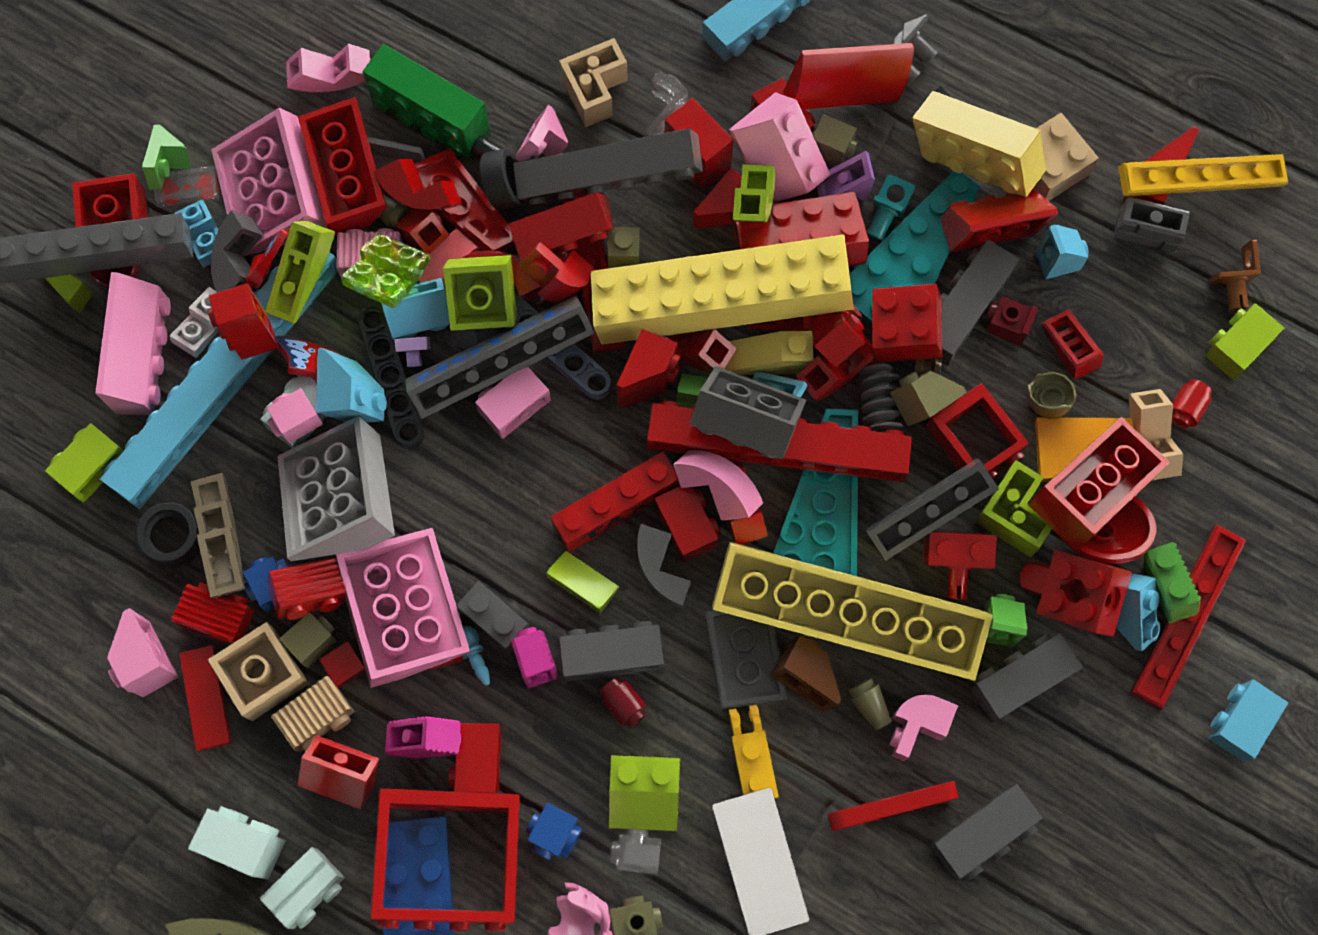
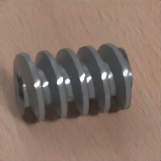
M886 364L870 365L859 371V377L862 380L859 386L863 392L860 396V401L864 404L861 408V413L865 416L862 419V426L871 428V431L882 433L886 430H901L903 428L902 423L893 422L894 419L900 418L902 415L899 410H893V407L897 405L890 394L891 391L898 388V386H893L891 383L900 380V376L890 373L893 367Z

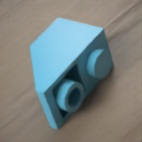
M1132 573L1116 627L1135 650L1143 651L1158 638L1160 633V623L1157 621V607L1160 597L1156 591V578Z

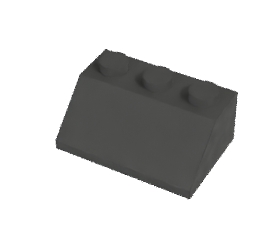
M715 366L700 390L689 425L697 427L704 434H715L726 438L736 446H747L758 450L765 457L783 460L807 400Z

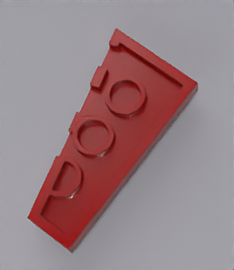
M450 148L415 163L424 188L438 181L454 182L462 204L452 208L435 210L482 250L504 252L515 246L508 223L498 210L491 206L484 192Z

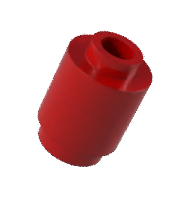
M1194 379L1182 385L1172 402V422L1181 428L1197 426L1212 400V389L1207 384Z

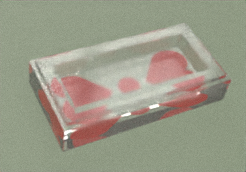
M215 166L170 172L169 177L164 179L162 190H155L157 205L165 206L202 199L219 198Z

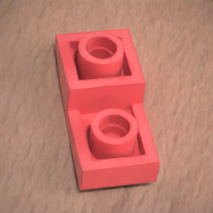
M456 228L428 256H425L411 274L421 283L442 278L443 285L445 286L443 267L447 260L463 258V256L478 252L480 247Z

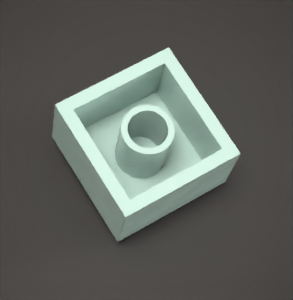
M221 806L218 812L211 809L206 810L188 849L249 876L269 879L286 840L277 837L280 830L252 820L249 825L246 823L249 818L248 816Z

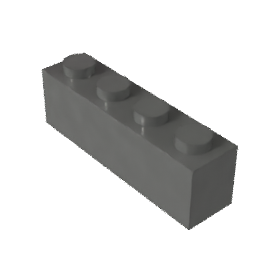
M989 239L982 248L978 246L974 248L966 261L970 264L967 270L964 272L960 269L950 283V286L954 287L950 294L946 295L943 293L941 295L942 363L947 366L1013 273L1020 260Z
M977 458L869 526L867 533L886 561L993 494L999 488L982 462Z

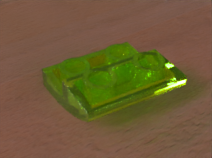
M378 233L360 248L361 259L341 275L342 286L391 308H395L411 291L430 261V255Z

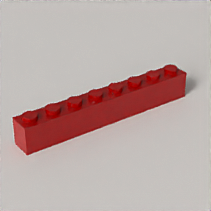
M662 401L660 404L652 403L647 450L685 454L690 450H699L717 454L731 461L904 483L909 474L912 436H905L903 432L898 430H886L882 433L871 431V428L866 426H854L850 429L839 427V424L834 422H821L820 425L807 423L805 419L800 418L782 460L765 457L758 450L747 446H736L726 438L715 434H704L697 427L689 425L695 405L692 408L679 407L677 403L671 401Z

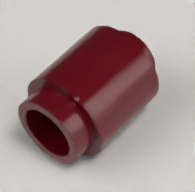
M620 676L611 680L599 691L603 698L601 702L621 727L626 724L633 727L646 716L643 710L647 707V704L627 680L623 681Z

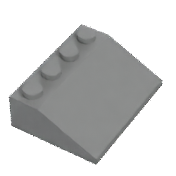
M360 416L277 456L287 558L290 561L366 550L395 536L381 438Z

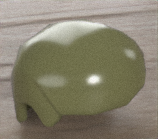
M1057 372L1039 373L1027 386L1029 406L1039 416L1048 419L1058 418L1068 413L1075 404L1077 397L1075 386L1064 374Z

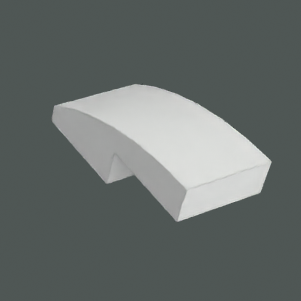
M210 287L189 307L190 315L170 334L173 344L195 358L218 333L217 327L214 328L207 312V309L212 307L209 295L217 293Z

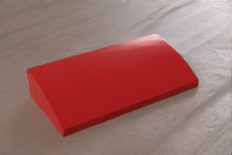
M912 43L802 50L783 93L785 96L797 100L801 110L898 102L908 80L914 46Z

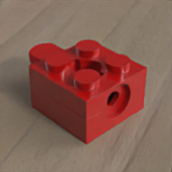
M1055 550L1050 565L1039 562L1027 563L1020 573V584L1026 591L1041 596L1036 614L1093 633L1114 636L1132 572L1078 555Z

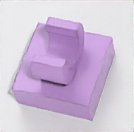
M430 337L394 339L396 352H406L407 367L422 366L421 350H431Z

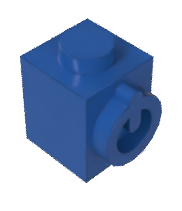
M273 556L257 559L250 564V569L243 572L247 580L244 587L248 597L252 602L257 600L259 606L267 613L275 609L267 585L269 571L289 567L284 558L279 561Z
M546 803L541 815L535 813L526 829V832L530 834L528 841L534 844L531 851L548 860L551 859L552 855L559 858L562 856L567 859L583 829L577 826L578 818Z

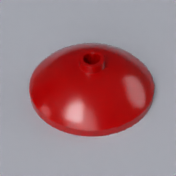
M1134 497L1077 553L1102 563L1117 564L1136 560L1147 553L1156 536L1155 519L1149 508L1140 499Z

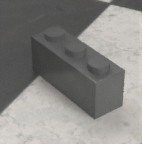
M651 621L633 623L632 628L619 629L618 625L603 626L599 628L600 632L586 633L585 629H575L567 631V636L559 637L565 682L664 670L659 625H652Z
M1061 633L1052 639L1048 634L1031 643L1033 650L1025 655L1020 650L1003 660L1006 666L995 672L993 667L976 676L978 683L971 688V691L992 723L1083 668Z
M1015 784L932 843L930 847L954 880L964 877L966 881H969L984 870L980 864L988 858L992 857L996 861L1011 850L1008 844L1015 838L1019 837L1023 841L1038 830L1035 824L1043 818L1019 785Z

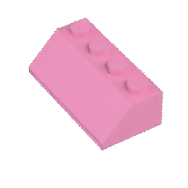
M111 272L95 394L116 414L150 415L155 411V405H158L160 402L161 394L158 378L164 370V360L161 353L162 345L167 343L165 319L166 316L170 315L171 302L158 285L124 274Z

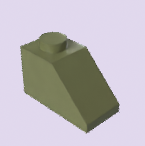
M916 371L898 380L901 386L890 392L907 426L930 418L967 393L964 386L932 371L920 376L917 375Z

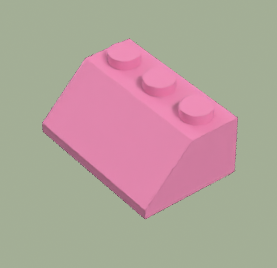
M774 93L729 129L746 165H769L775 167L776 180L773 202L807 194L831 175L801 108L795 99Z

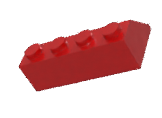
M356 97L298 116L325 222L330 230L335 231L336 237L338 233H346L349 229H367L387 207L381 185L373 173L376 170L359 104Z

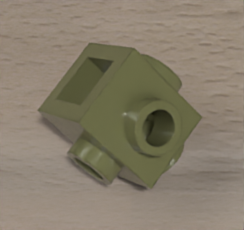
M643 896L623 899V907L610 909L614 935H657V930L663 929L660 908H652L651 901L644 902ZM641 916L644 919V925L641 929L636 930L632 928L631 920L633 917Z

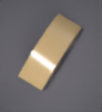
M1161 389L1129 394L1130 418H1133V428L1170 462L1153 480L1181 476L1183 453L1171 438L1173 404Z

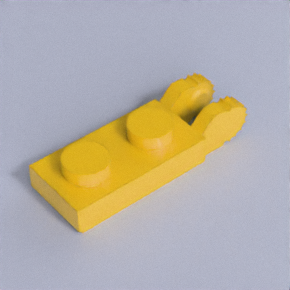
M757 704L749 706L748 711L754 731L752 733H741L740 715L737 709H730L729 717L733 732L731 740L743 795L771 788L774 799L779 798L765 730H762Z

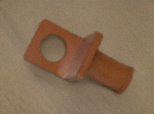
M1251 240L1241 247L1244 271L1219 272L1209 279V284L1223 283V285H1226L1229 312H1234L1235 309L1239 311L1241 308L1243 310L1250 308L1246 282L1253 280L1261 274L1257 240ZM1250 251H1251V254H1252V264H1251V265H1250V261H1249Z

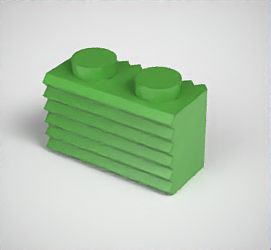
M1171 542L1148 550L1143 555V566L1148 577L1156 578V591L1160 597L1159 603L1168 623L1197 615L1201 597L1198 596V590H1195V584H1192L1193 579L1190 578V573L1187 572V567L1184 566L1185 561L1182 560V555L1179 554L1177 544Z

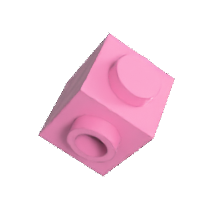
M301 388L291 394L287 393L278 396L272 405L266 407L272 416L271 419L267 420L276 437L283 435L289 444L323 425Z

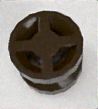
M942 358L914 360L911 373L916 371L917 375L920 376L932 371L940 375Z

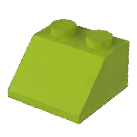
M611 755L609 829L677 831L680 758Z

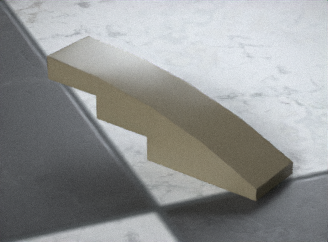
M223 473L191 481L196 504L194 512L199 530L197 539L210 598L213 599L245 590L237 531L226 477Z

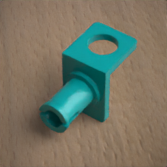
M891 174L887 175L878 196L875 195L873 199V206L877 210L868 230H866L868 236L879 241L884 240L893 217H902L915 190L914 184ZM898 185L903 188L905 195L901 201L891 202L887 198V190L891 186Z

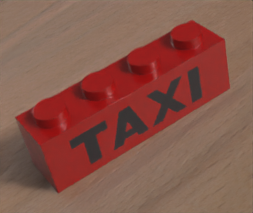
M661 452L552 515L553 528L570 553L654 504V498L679 487L680 483L676 471L664 452Z

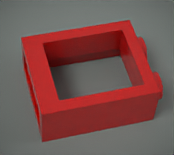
M981 383L929 419L926 428L959 470L974 460L948 427L980 406L1011 445L984 464L991 478L994 479L999 475L997 471L1005 464L1010 468L1015 460L1019 462L1025 457L1023 451L1029 443Z

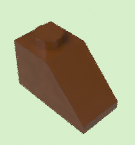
M802 635L786 643L770 676L822 712L839 705L841 697L828 653L819 648V645L813 639L803 637Z

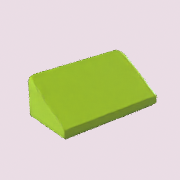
M567 551L546 572L548 579L600 614L619 589L618 585Z

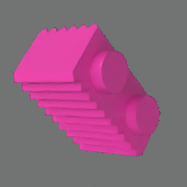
M536 627L519 631L516 634L517 638L512 639L511 643L527 688L556 680L558 672L545 633L541 630L537 631Z
M428 716L389 721L386 731L385 753L387 756L392 755L415 759L457 755L461 743V723L456 720Z

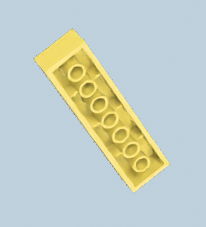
M844 234L591 271L593 327L601 345L637 340L642 329L659 336L854 310Z
M729 542L712 604L713 610L974 681L976 680L993 615L983 610Z

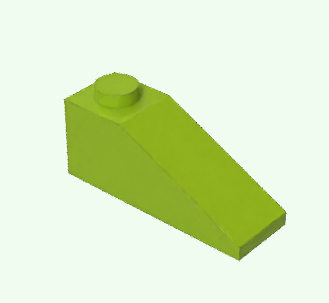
M309 221L291 223L265 310L266 313L291 323L297 322L327 261L335 231Z

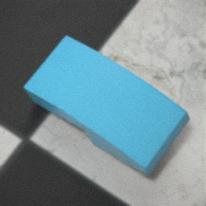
M202 199L175 212V214L181 213L191 230L192 248L204 268L211 264L212 248L219 229Z

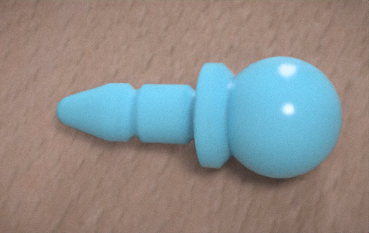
M463 626L470 653L463 655V659L469 658L476 677L484 685L490 684L489 671L481 654H479L484 649L482 645H479V634L473 627Z

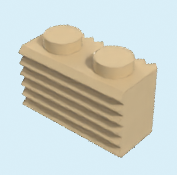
M326 676L271 717L292 748L297 752L302 750L306 752L316 735L321 737L331 729L334 732L342 729L351 721L349 716L355 711L339 688L333 683L332 679Z

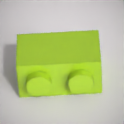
M1256 303L1247 312L1241 308L1228 322L1232 325L1231 329L1227 333L1221 329L1208 342L1212 348L1205 357L1233 381L1284 329L1281 324Z
M90 423L86 428L79 430L75 434L73 442L63 452L56 454L52 458L50 466L45 472L84 503L103 483L100 478L104 475L106 466L111 461L117 460L123 450Z

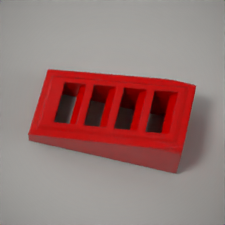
M1069 309L1042 322V328L1074 379H1078L1102 366L1104 354ZM1066 324L1069 325V328L1057 333L1056 329ZM1072 335L1076 336L1075 338L1067 342H1064V339ZM1079 346H1082L1081 349H1079V350H1077V351H1075V352H1072V351H1071V350H1073V349H1075V348H1077V347H1079Z

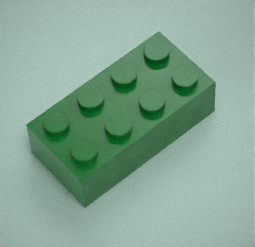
M385 44L380 47L362 70L366 87L372 99L371 102L378 110L382 112L389 111L403 125L407 127L414 126L427 139L433 142L436 140L441 142L447 149L450 148L456 156L463 155L471 160L473 155L470 152L475 140L479 136L487 138L491 133L484 102Z

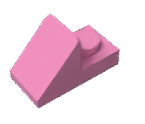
M548 105L533 123L515 156V159L519 162L527 161L532 156L537 159L541 153L545 156L561 154L568 146L566 135L551 106Z

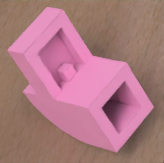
M932 695L915 696L903 703L891 718L892 721L903 725L902 728L896 727L889 745L895 748L891 756L902 761L908 759L918 732L939 741L946 738L958 705Z

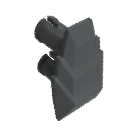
M927 14L904 23L894 32L893 38L889 42V44L912 43L914 46L913 54L924 66L938 53L919 35L921 32L919 29L928 20L929 16ZM912 64L906 86L920 74V71Z

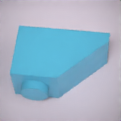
M1059 225L1049 226L1035 252L1045 279L1081 270L1089 255L1088 246L1084 240H1081L1078 230Z

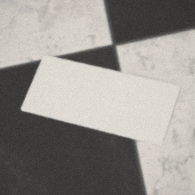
M767 788L714 804V814L749 935H766L808 922V913L772 789Z

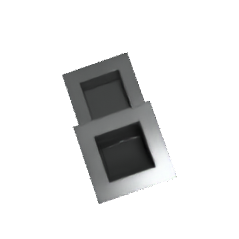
M232 210L222 222L212 248L211 274L216 292L246 284L245 279L250 265L244 256L263 236L253 218Z
M641 524L637 539L638 562L641 574L649 589L658 599L669 607L682 612L690 590L691 581L662 572L672 542V534Z

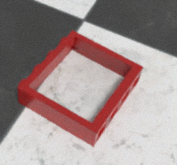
M380 789L370 922H378L377 928L399 929V923H413V929L435 930V924H449L450 931H470V925H484V931L486 932L505 931V926L514 924L520 795ZM390 808L507 813L503 911L383 908Z

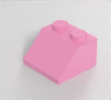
M130 608L123 611L107 657L112 669L108 670V673L118 688L122 687L128 693L132 692L138 696L145 697L177 679L178 675L150 621Z

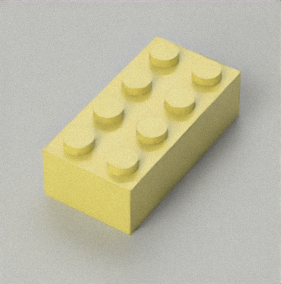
M935 91L931 92L913 116L921 155L929 162L940 163L949 167L954 172H963L975 177L982 183H991L1001 187L1010 194L1016 193L1024 197L1028 196L1046 171L1041 130Z

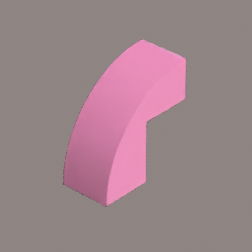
M347 44L332 58L300 48L286 61L287 88L306 92H330L356 86L365 81L362 70L370 61L369 50Z
M690 450L673 464L681 488L709 485L721 520L749 518L763 504L762 498L750 478L726 458L711 452Z

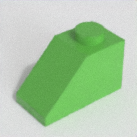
M996 594L995 597H990L984 606V611L993 615L986 643L1012 648L1027 633L1025 604L1016 602L1015 597L1006 594Z

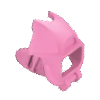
M565 883V888L570 889L571 892L566 896H558L556 898L557 906L561 913V922L558 926L551 927L548 935H595L594 925L596 922L601 927L598 935H613L609 930L610 914L607 903L575 883Z

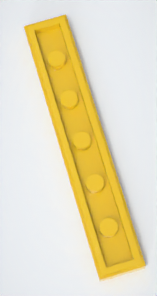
M1283 154L1130 162L1118 166L1123 196L1282 187L1288 184Z

